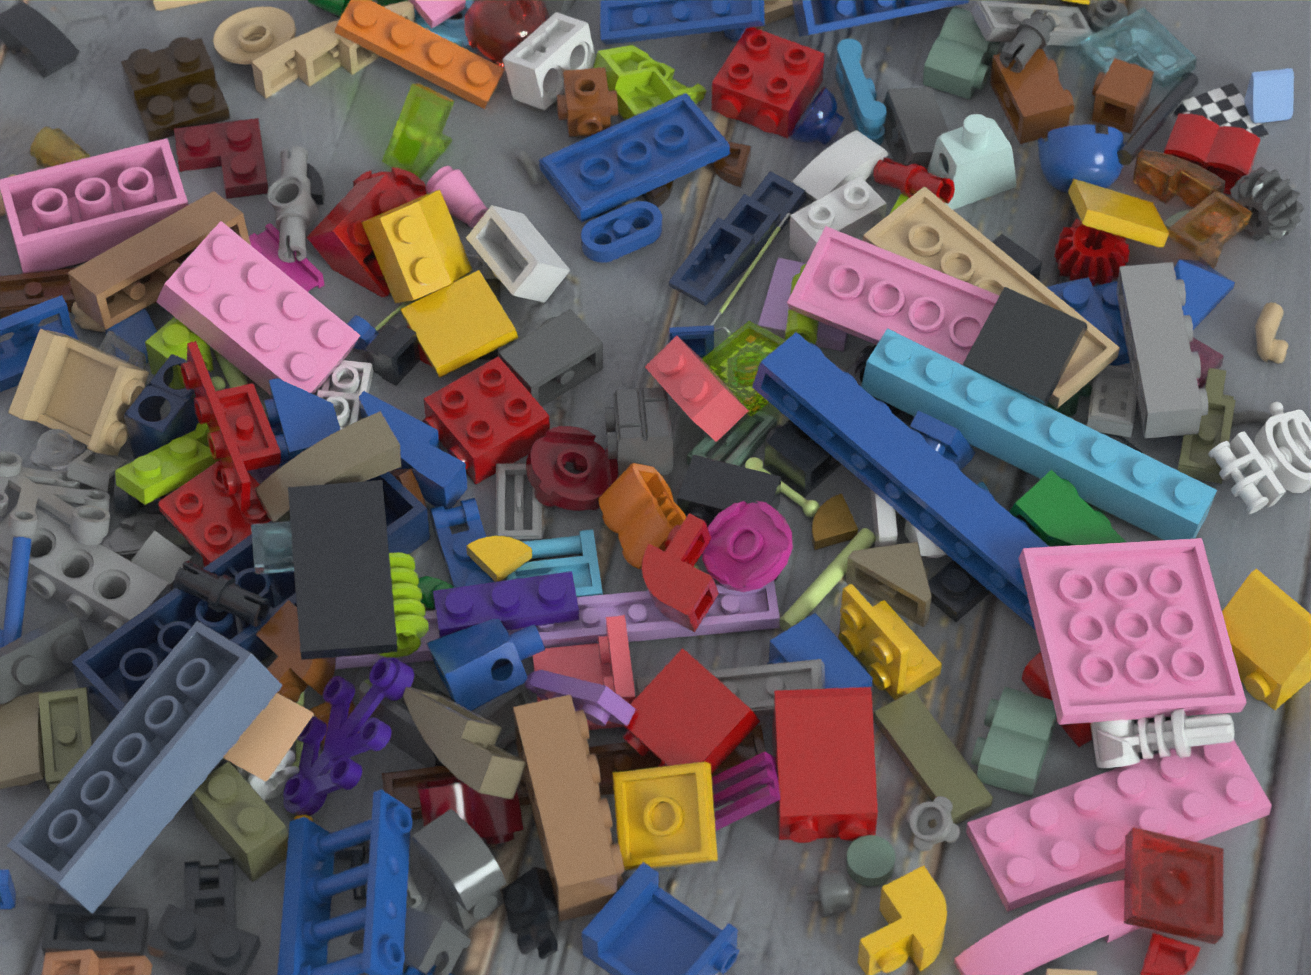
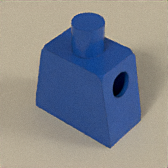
M491 619L426 643L440 679L452 701L470 711L525 683L528 677L521 661L545 651L540 634L534 624L509 635L500 619Z

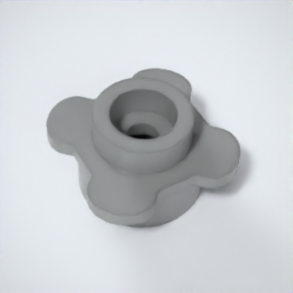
M939 796L933 802L913 805L907 811V821L916 835L913 841L914 845L921 851H929L934 844L943 841L953 843L960 835V828L953 823L950 813L953 808L952 802L946 797ZM933 819L936 820L937 826L930 828L929 822Z

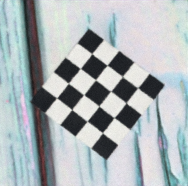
M1233 83L1186 99L1174 112L1176 118L1178 114L1182 113L1201 115L1219 126L1240 127L1259 138L1269 135L1262 123H1253L1251 121L1244 98Z

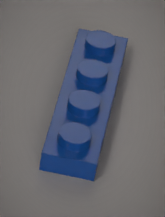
M600 0L601 41L605 45L765 26L764 0Z

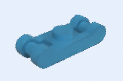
M855 39L841 40L837 45L838 63L835 72L837 83L855 130L880 146L885 136L883 124L886 121V107L881 102L876 101V90L873 80L865 78L860 65L862 58V45Z

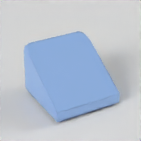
M1287 68L1251 73L1244 103L1253 123L1284 121L1292 118L1294 98L1293 69Z

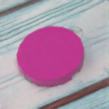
M743 501L734 503L718 513L707 527L711 540L705 548V552L703 551L702 561L709 575L729 590L747 592L760 589L775 580L788 563L793 548L792 531L786 519L766 502L756 501L757 503L747 504Z

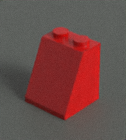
M871 687L774 690L772 749L776 760L781 799L776 801L779 840L809 843L822 838H841L845 841H854L862 836H876L878 807Z

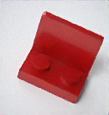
M221 459L159 501V510L202 556L204 567L271 521L256 495L255 488L260 484L248 471L247 473L251 480L250 510L241 512L235 495H227L221 476V469L224 468Z

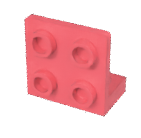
M625 615L606 617V636H598V643L545 648V651L532 656L534 671L545 670L605 685L629 704L635 700ZM537 696V702L543 701ZM586 719L589 730L624 727L621 724L607 721L605 726H600Z

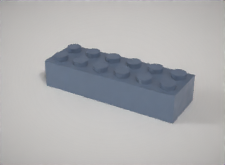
M197 621L10 841L7 847L41 877L93 914L134 863L141 858L144 851L165 826L175 817L176 813L195 790L206 780L207 776L230 748L237 743L240 736L260 712L267 707L270 700L283 685L252 653Z

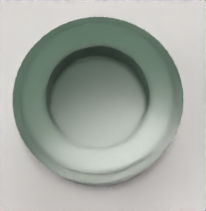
M867 835L859 837L848 848L846 857L847 872L855 882L861 885H881L888 881L894 872L895 851L887 840L879 836Z

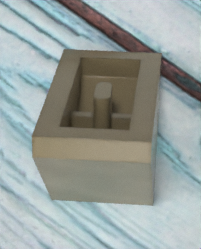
M918 542L852 551L848 556L846 583L853 584L856 589L878 602L885 600L894 611L924 628L929 621L931 592Z

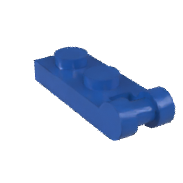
M475 498L460 501L461 506L446 510L444 506L431 508L430 517L451 585L456 588L495 582L467 555L466 546L486 537ZM466 524L467 531L451 533L450 527Z

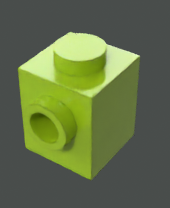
M173 317L145 341L151 374L155 376L171 354L187 360V343L195 341L206 368L211 373L214 370L210 345L177 318ZM174 365V377L169 387L178 390L184 389L186 387L182 378L181 366Z

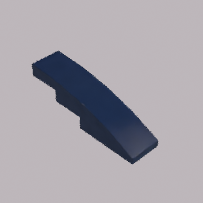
M770 171L750 197L746 194L741 197L725 220L719 217L715 220L669 280V286L706 306L753 263L787 213L793 214L797 212L807 199L806 190ZM788 216V218L786 219V221L784 222V224L781 226V229H780V231L778 232V234H779V233L781 232V230L785 227V225L789 222L790 216Z

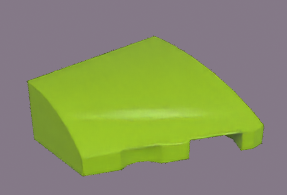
M634 45L597 51L593 68L605 67L608 91L616 90L618 112L624 120L630 119L685 93L688 94L695 104L705 98L707 90L702 85L697 83L695 86L688 88L673 79L675 69L653 60L646 52Z

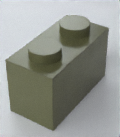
M229 761L209 774L206 780L191 795L195 817L226 853L235 859V863L252 882L287 859V826Z

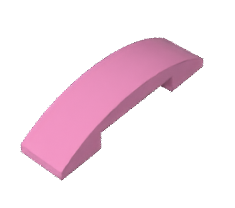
M1126 880L1103 883L1058 898L1012 920L958 955L954 959V964L961 975H1023L1104 937L1107 943L1150 924L1151 918Z

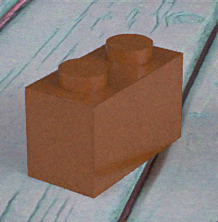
M1037 49L1026 63L1025 68L1019 73L1010 71L1016 63L1015 58L1006 68L1000 61V54L993 55L990 85L1020 144L1036 141L1040 137L1042 139L1047 138L1049 131L1069 125L1070 114L1074 113L1072 95L1068 89H1063L1059 81L1056 63L1052 58H1047L1043 49Z

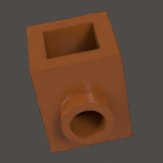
M1114 58L1107 73L1100 72L1094 83L1092 96H1095L1092 121L1131 134L1149 101L1154 72L1136 64H1130Z

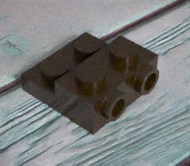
M179 37L174 39L167 48L154 52L148 49H138L132 52L128 59L121 61L126 87L149 143L175 136L174 129L215 124L230 119L228 105L216 80L214 66L202 38L191 40L187 37Z

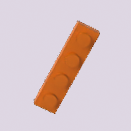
M350 0L335 28V33L483 109L486 108L505 71L504 68L371 0Z

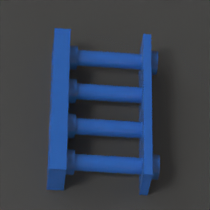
M380 789L373 792L372 819L333 833L328 832L305 816L289 822L277 975H360L363 973L368 975H403L412 809ZM370 841L369 863L333 875L335 852ZM367 884L366 907L330 919L332 896ZM365 929L362 953L327 964L329 940Z

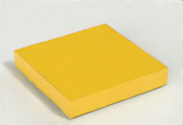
M1073 178L1068 193L1083 225L1158 248L1164 247L1169 232L1154 203Z
M479 270L400 309L409 328L416 332L417 341L439 378L518 339L515 327Z
M699 762L613 773L617 840L625 872L637 870L643 862L651 868H662L718 861L710 763Z

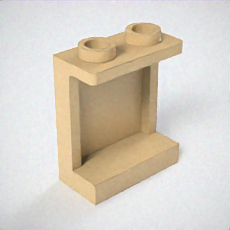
M40 329L8 413L23 420L39 422L88 445V450L95 453L118 456L120 448L128 439L124 414L144 390L149 372L66 334Z

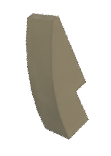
M381 411L327 436L298 454L255 488L256 495L274 528L291 522L288 487L363 482L401 467L400 444Z
M406 687L403 698L411 717L423 739L440 762L459 780L478 793L513 799L526 762L495 746L502 727L440 694Z

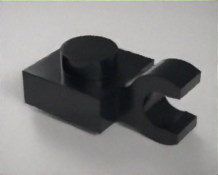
M533 867L503 888L501 892L511 932L518 934L517 944L522 954L527 955L537 948L539 958L544 960L558 950L557 939L551 929L549 920L559 914V909L549 871Z

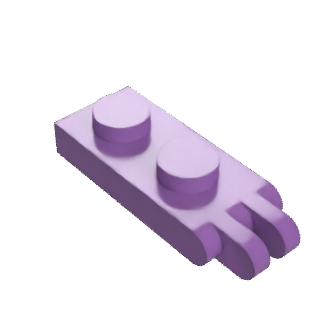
M545 670L531 672L524 684L527 689L536 693L542 700L571 694L575 711L584 710L586 719L600 726H605L607 721L628 726L636 711L633 706L605 685Z

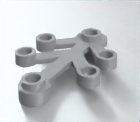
M0 450V517L7 514L9 497L5 494L6 490L13 488L20 493L16 510L10 513L8 527L10 533L23 537L36 534L38 515L35 511L38 504L70 524L71 531L75 534L74 538L77 542L85 545H97L103 541V537L108 534L110 513L108 512L110 495L107 492L97 489H80L79 481L67 477L68 471L54 472L24 468L21 465L22 459L19 455L10 451ZM66 502L79 503L81 506L74 508Z

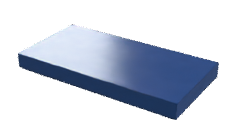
M685 93L539 159L540 171L578 219L584 222L730 155V145L688 94Z

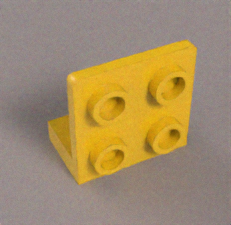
M853 584L843 588L838 639L867 668L868 674L873 678L872 683L879 690L885 689L894 700H897L941 674L942 663L885 600L872 607Z

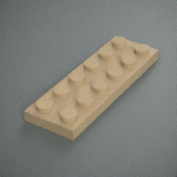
M925 186L863 235V241L999 296L1004 287H1007L1086 322L1087 330L1048 401L1056 409L1118 357L1119 346Z

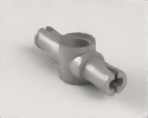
M292 146L291 158L288 147L281 151V177L272 183L267 193L268 201L276 212V228L280 231L278 256L287 263L295 262V251L298 261L305 259L307 252L305 248L306 231L315 224L319 216L318 207L311 197V183L307 178L308 152L300 146Z

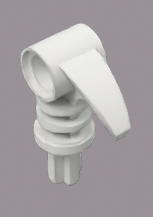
M1183 709L1171 712V720H1166L1165 715L1160 714L1154 716L1155 722H1149V718L1145 717L1138 719V724H1134V720L1090 722L1097 768H1114L1140 762L1139 752H1142L1143 759L1154 758L1153 751L1159 750L1160 757H1169L1170 749L1174 748L1177 756L1179 755L1180 758L1190 757L1191 747L1230 743L1234 740L1235 735L1231 715L1220 714L1188 718Z

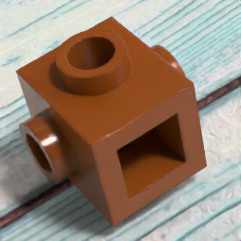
M605 67L563 71L564 94L557 95V111L559 120H567L568 136H592L610 128V116H618V102L616 90L608 91Z

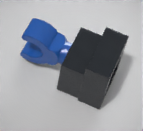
M357 315L347 323L348 326L361 335L353 348L365 350L367 362L372 363L373 371L391 384L397 386L420 361L416 332L406 326L401 325L397 329L388 324L378 333L365 319Z

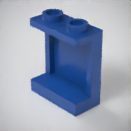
M643 862L582 931V949L585 957L611 975H716L718 972L724 974L732 967L739 954V949L737 948L738 929L728 923L721 930L659 887V873Z

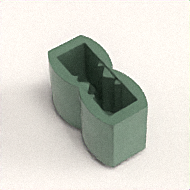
M954 6L924 64L923 85L970 100L976 89H984L990 74L989 63L993 59V55L1002 53L1005 42L986 41L971 11Z
M1004 687L1000 700L991 698L984 720V726L991 728L987 738L978 736L971 758V764L978 766L977 777L982 783L1032 797L1057 721L1053 700L1009 687Z

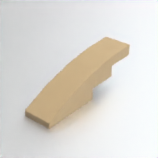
M410 1L383 6L415 23L414 5ZM336 20L295 37L252 61L255 89L267 99L297 78H300L310 87L341 66L353 75L381 56L335 33V28L339 21Z

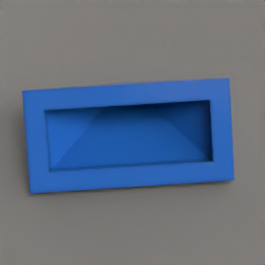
M1179 259L1174 270L1176 280L1183 279L1185 284L1186 303L1185 306H1182L1183 314L1191 316L1194 330L1234 288L1235 282L1200 260Z

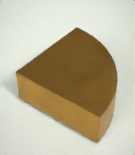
M842 493L824 502L814 516L812 524V544L814 550L851 540L858 534V527Z

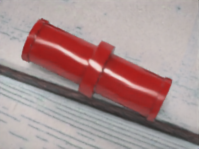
M884 157L883 160L877 162L874 168L873 177L876 183L898 189L903 196L908 198L912 197L924 186L944 203H949L955 193V185L951 179L930 174L925 167L917 164L907 166Z

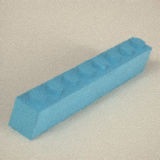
M888 328L866 362L861 387L870 395L914 417L919 410L959 429L969 444L1035 477L1042 479L1050 470H1053L1060 478L1068 480L1076 488L1078 495L1084 501L1163 540L1195 539L1208 515L1217 492L1216 489Z

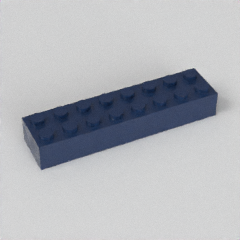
M390 472L366 480H382L389 553L401 552L410 554L430 539L427 508ZM269 521L203 568L220 577L224 574L236 579L235 584L252 593L270 599V609L265 620L257 616L262 622L260 626L255 627L226 611L218 613L208 607L209 603L175 588L72 661L78 688L87 687L89 702L109 723L115 719L197 621L252 653L259 662L274 653L256 634L288 600L297 607L291 522L274 528L272 522Z

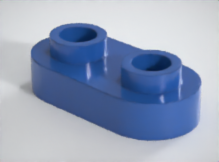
M636 201L589 221L581 231V248L584 255L595 262H610L655 242L662 234V213L652 203Z

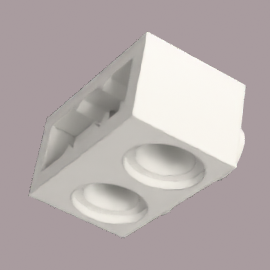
M555 12L503 58L514 100L546 110L557 100V95L564 94L563 71L593 67L596 56L588 23Z
M859 176L790 215L789 248L803 263H807L825 226L863 241V235L885 218L887 203Z

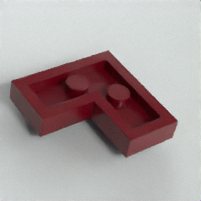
M259 118L174 129L180 172L222 167L226 199L268 193Z

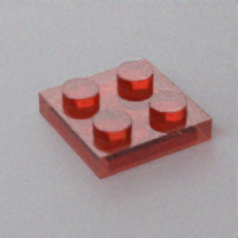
M1133 827L1125 835L1124 923L1216 944L1223 937L1224 849Z

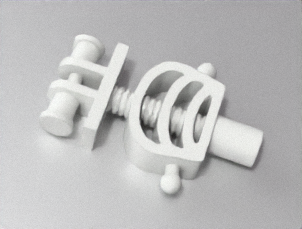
M1273 402L1269 407V411L1274 416L1270 417L1256 434L1254 444L1246 432L1243 431L1238 433L1231 443L1228 441L1222 442L1208 453L1211 459L1214 458L1222 469L1219 472L1223 480L1231 477L1234 479L1236 484L1230 491L1234 497L1240 496L1247 506L1246 511L1249 514L1257 512L1265 505L1268 508L1275 505L1286 490L1292 493H1303L1311 488V421L1303 410L1284 413L1283 405L1280 402Z

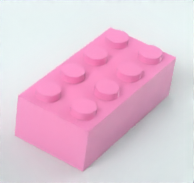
M167 138L0 179V192L23 274L51 271L87 262L188 206L186 194Z
M222 221L218 223L165 282L156 301L270 395L269 380L276 378L315 394L351 352L361 336Z

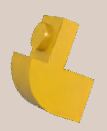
M923 865L882 886L879 910L889 925L860 939L858 964L866 975H874L880 971L884 973L892 972L901 967L909 956L921 972L931 965L939 955L944 940L947 906L943 893Z

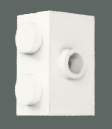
M491 205L466 237L492 269L496 278L505 285L513 296L545 303L570 272V269L523 213Z

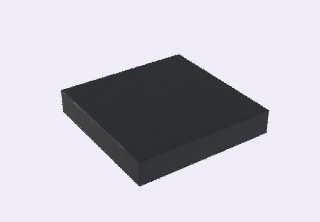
M1004 287L967 355L963 366L1046 406L1087 330V324L1082 320Z

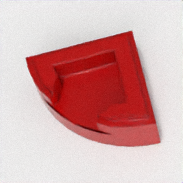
M1153 933L1140 975H1186L1195 965L1201 947Z

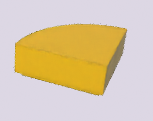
M506 536L484 537L466 546L467 555L495 582L503 580L532 558V548L517 539Z

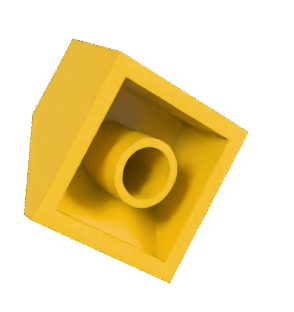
M440 189L362 222L395 304L423 297L452 284L473 270Z
M1255 569L1249 574L1223 609L1222 614L1241 682L1252 697L1260 701L1263 700L1275 711L1311 680V614L1258 569Z

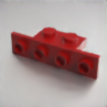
M197 342L187 343V362L181 363L184 385L187 390L194 389L196 394L194 406L197 419L201 425L207 424L209 428V449L213 459H221L224 468L221 469V476L227 495H235L241 512L250 510L251 480L247 471L280 464L281 451L254 384L251 383L215 391Z

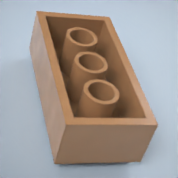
M571 694L513 707L516 748L519 759L526 762L523 777L546 869L550 874L559 909V922L599 913L623 886L621 873H624V865L618 843L612 844L610 828L613 825L607 799H601L598 784L601 782L600 771L595 754L589 753L587 739L590 736L584 710L575 711Z

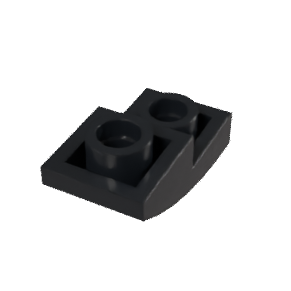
M20 2L0 14V39L14 55L22 51L43 78L76 60L80 51L51 21L31 6Z

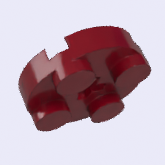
M558 426L548 430L544 437L537 439L532 445L526 460V472L530 484L535 489V498L541 504L557 506L572 511L597 510L600 508L598 499L618 478L617 459H608V448L606 447L604 450L600 444L594 441L596 435L590 431L574 426ZM566 462L573 463L574 469L582 471V473L573 474L568 472L564 468Z

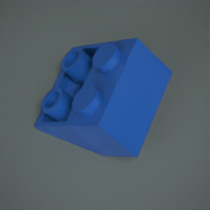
M279 378L269 380L271 399L264 400L267 419L281 451V461L278 464V467L281 468L301 452L341 429L333 403Z

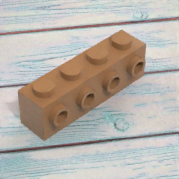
M213 191L69 271L68 276L77 307L105 330L156 302L165 282L220 221L251 245L243 213Z

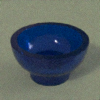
M824 87L817 94L789 136L791 139L801 143H812L818 140L824 145L831 140L845 118L837 113V101L829 89Z

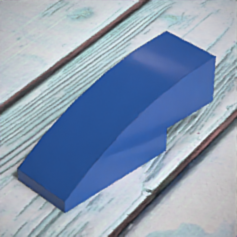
M363 391L359 396L361 419L381 411L400 444L401 467L397 469H411L425 501L435 507L444 506L445 510L452 508L467 490L465 462L440 450L437 429Z

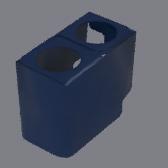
M174 354L169 356L124 414L131 449L135 459L194 431L199 423L194 406V398H196L194 389L187 390L184 388L178 390L168 387L174 377L173 366H181V363L187 362V360ZM167 400L170 403L171 409L168 416L161 420L160 408Z

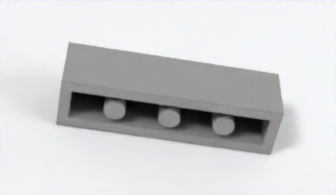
M1173 262L1121 266L1119 268L1116 294L1144 439L1198 434L1201 416L1208 415V397L1205 388H1198L1197 378H1200L1201 375L1200 357L1197 351L1191 352L1189 342L1193 341V324L1191 316L1183 314L1182 306H1185L1186 303L1183 279L1176 280Z

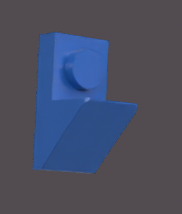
M918 410L910 425L911 429L918 431L931 447L944 458L952 460L961 471L976 453L959 429Z

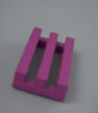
M765 751L711 778L714 809L730 801L734 802L714 812L716 831L781 800L776 760L774 756ZM766 784V787L749 795L748 792H751Z

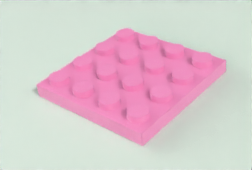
M1202 538L1023 548L1019 556V562L1059 725L1134 720L1145 717L1148 719L1160 714H1164L1165 717H1171V712L1178 709H1183L1186 716L1236 713L1243 710L1247 702Z

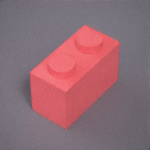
M678 336L645 366L689 418L716 442L749 411L703 359Z

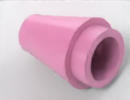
M445 166L439 169L426 185L428 193L440 189L449 213L463 223H466L470 228H474L488 210L459 169L453 170L450 166Z

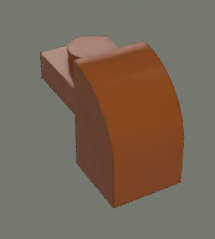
M288 600L256 635L278 655L277 659L267 668L283 685L277 693L297 703L301 693L308 686H311L320 695L323 694L327 683L333 678L336 657L301 660L297 607Z

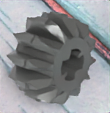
M1260 167L1257 170L1251 171L1248 175H1244L1230 190L1232 196L1227 201L1228 205L1235 211L1232 218L1241 223L1242 231L1248 230L1255 241L1263 239L1269 244L1292 232L1301 221L1299 215L1304 210L1303 205L1297 201L1300 193L1292 190L1289 186L1290 179H1281L1276 169L1268 172L1265 168Z

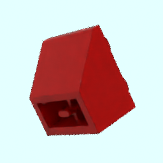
M386 174L359 181L306 238L335 272L382 298L387 297L391 292L362 222L408 203V201Z

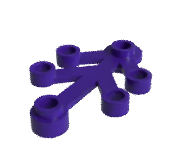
M381 658L372 667L369 675V680L373 685L348 718L349 705L355 694L354 684L341 676H335L327 683L323 692V698L332 705L328 728L324 721L312 716L298 736L297 740L303 743L299 763L300 771L298 774L291 776L285 784L283 796L286 811L295 816H312L323 806L328 793L339 789L350 790L357 785L362 775V767L351 760L350 757L369 750L380 751L388 743L391 737L390 726L375 717L368 718L384 697L391 701L399 700L403 697L405 688L411 687L414 679V672L410 666L396 658ZM326 734L323 752L318 757L320 742Z

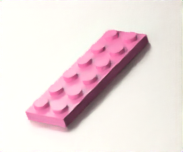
M825 226L787 301V305L792 311L875 345L878 344L888 328L963 365L999 295Z
M1235 740L1230 743L1191 747L1190 757L1180 758L1179 755L1177 756L1175 748L1170 749L1169 757H1160L1159 753L1154 754V758L1141 759L1136 764L1110 770L967 823L966 833L1006 911L1009 912L1270 814L1272 805Z

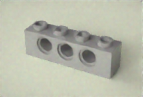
M36 508L35 513L38 515L36 534L25 538L32 539L27 583L39 596L45 599L52 597L65 604L67 609L72 614L78 616L79 619L87 620L89 618L103 626L104 630L110 635L171 591L169 582L103 545H85L77 542L71 527ZM10 513L0 523V573L8 578L13 537H23L9 532ZM78 575H83V576H81V577H79V578H73V577L78 576ZM114 596H120L119 598H116V599H109V598L114 597Z

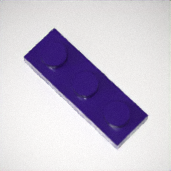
M572 571L433 591L440 638L491 619H500L506 630L526 628L533 624L535 626L579 620V607Z

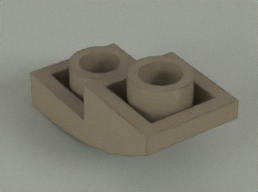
M42 691L18 696L0 705V789L17 785L26 786L37 780L44 779L45 767L39 707V693H43Z

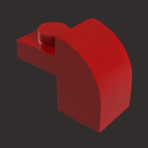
M689 513L683 524L674 526L665 542V552L648 544L642 559V574L657 609L667 618L695 632L719 593L713 577L694 567L710 542L711 537L705 521Z

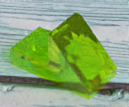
M412 83L382 162L391 167L412 172L421 179L451 145L453 139L442 134L455 101L420 83Z

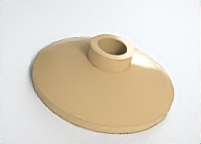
M265 6L253 7L237 12L224 20L215 31L213 44L217 54L222 59L235 64H252V61L293 39L296 34V26L293 18L282 9Z

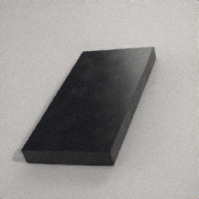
M382 480L288 487L301 660L398 652Z

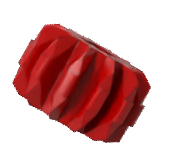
M1076 218L1072 227H1063L1059 235L1058 244L1055 245L1054 257L1056 258L1055 262L1058 263L1060 276H1070V281L1089 277L1092 286H1095L1096 283L1100 285L1111 283L1112 279L1118 280L1119 268L1126 266V262L1129 260L1130 250L1128 249L1129 244L1125 243L1126 238L1083 225L1082 221Z

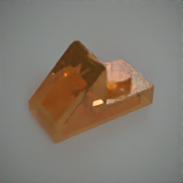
M1216 190L1169 227L1168 237L1180 249L1214 269L1218 263L1223 245L1248 225L1252 212Z

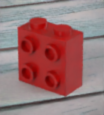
M754 27L746 28L712 82L711 110L720 113L724 117L742 121L758 127L764 132L774 133L788 139L823 82L824 53Z
M499 357L494 358L423 399L425 418L422 422L438 430L439 441L446 448L447 453L465 462L466 474L476 485L496 474V464H513L527 456L535 441L544 437L546 432L550 430L548 413Z
M682 648L630 704L636 711L628 726L623 725L628 731L622 738L642 757L648 751L652 752L661 761L657 767L707 762L710 763L712 774L759 724L760 720L743 701Z

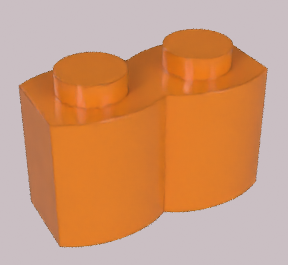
M632 463L598 499L604 523L610 530L618 534L624 558L637 569H642V559L648 544L665 552V542L674 526L682 525L686 519L684 512L674 502L668 484L652 466Z

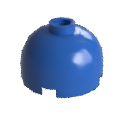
M1088 124L1066 126L1049 131L1048 141L1045 142L1041 137L1038 139L1039 160L1044 177L1051 186L1063 193H1068L1073 178L1108 188L1118 179L1123 169V164L1119 163L1117 152L1124 145L1123 133L1112 127H1108V135L1096 133L1095 125Z

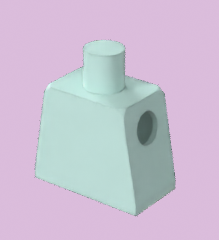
M972 114L966 117L963 127L943 133L937 138L927 171L930 174L948 178L954 182V196L949 203H945L952 210L1016 187L1012 147L994 119L986 118L980 114Z

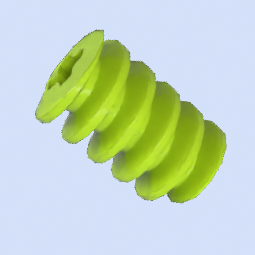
M401 552L389 553L398 652L378 654L390 658L409 656L417 651L421 646L420 638L425 636L429 630L428 620L424 618L426 614L425 606L420 602L422 600L421 589L417 587L419 580L418 574L414 572L415 560L409 554Z

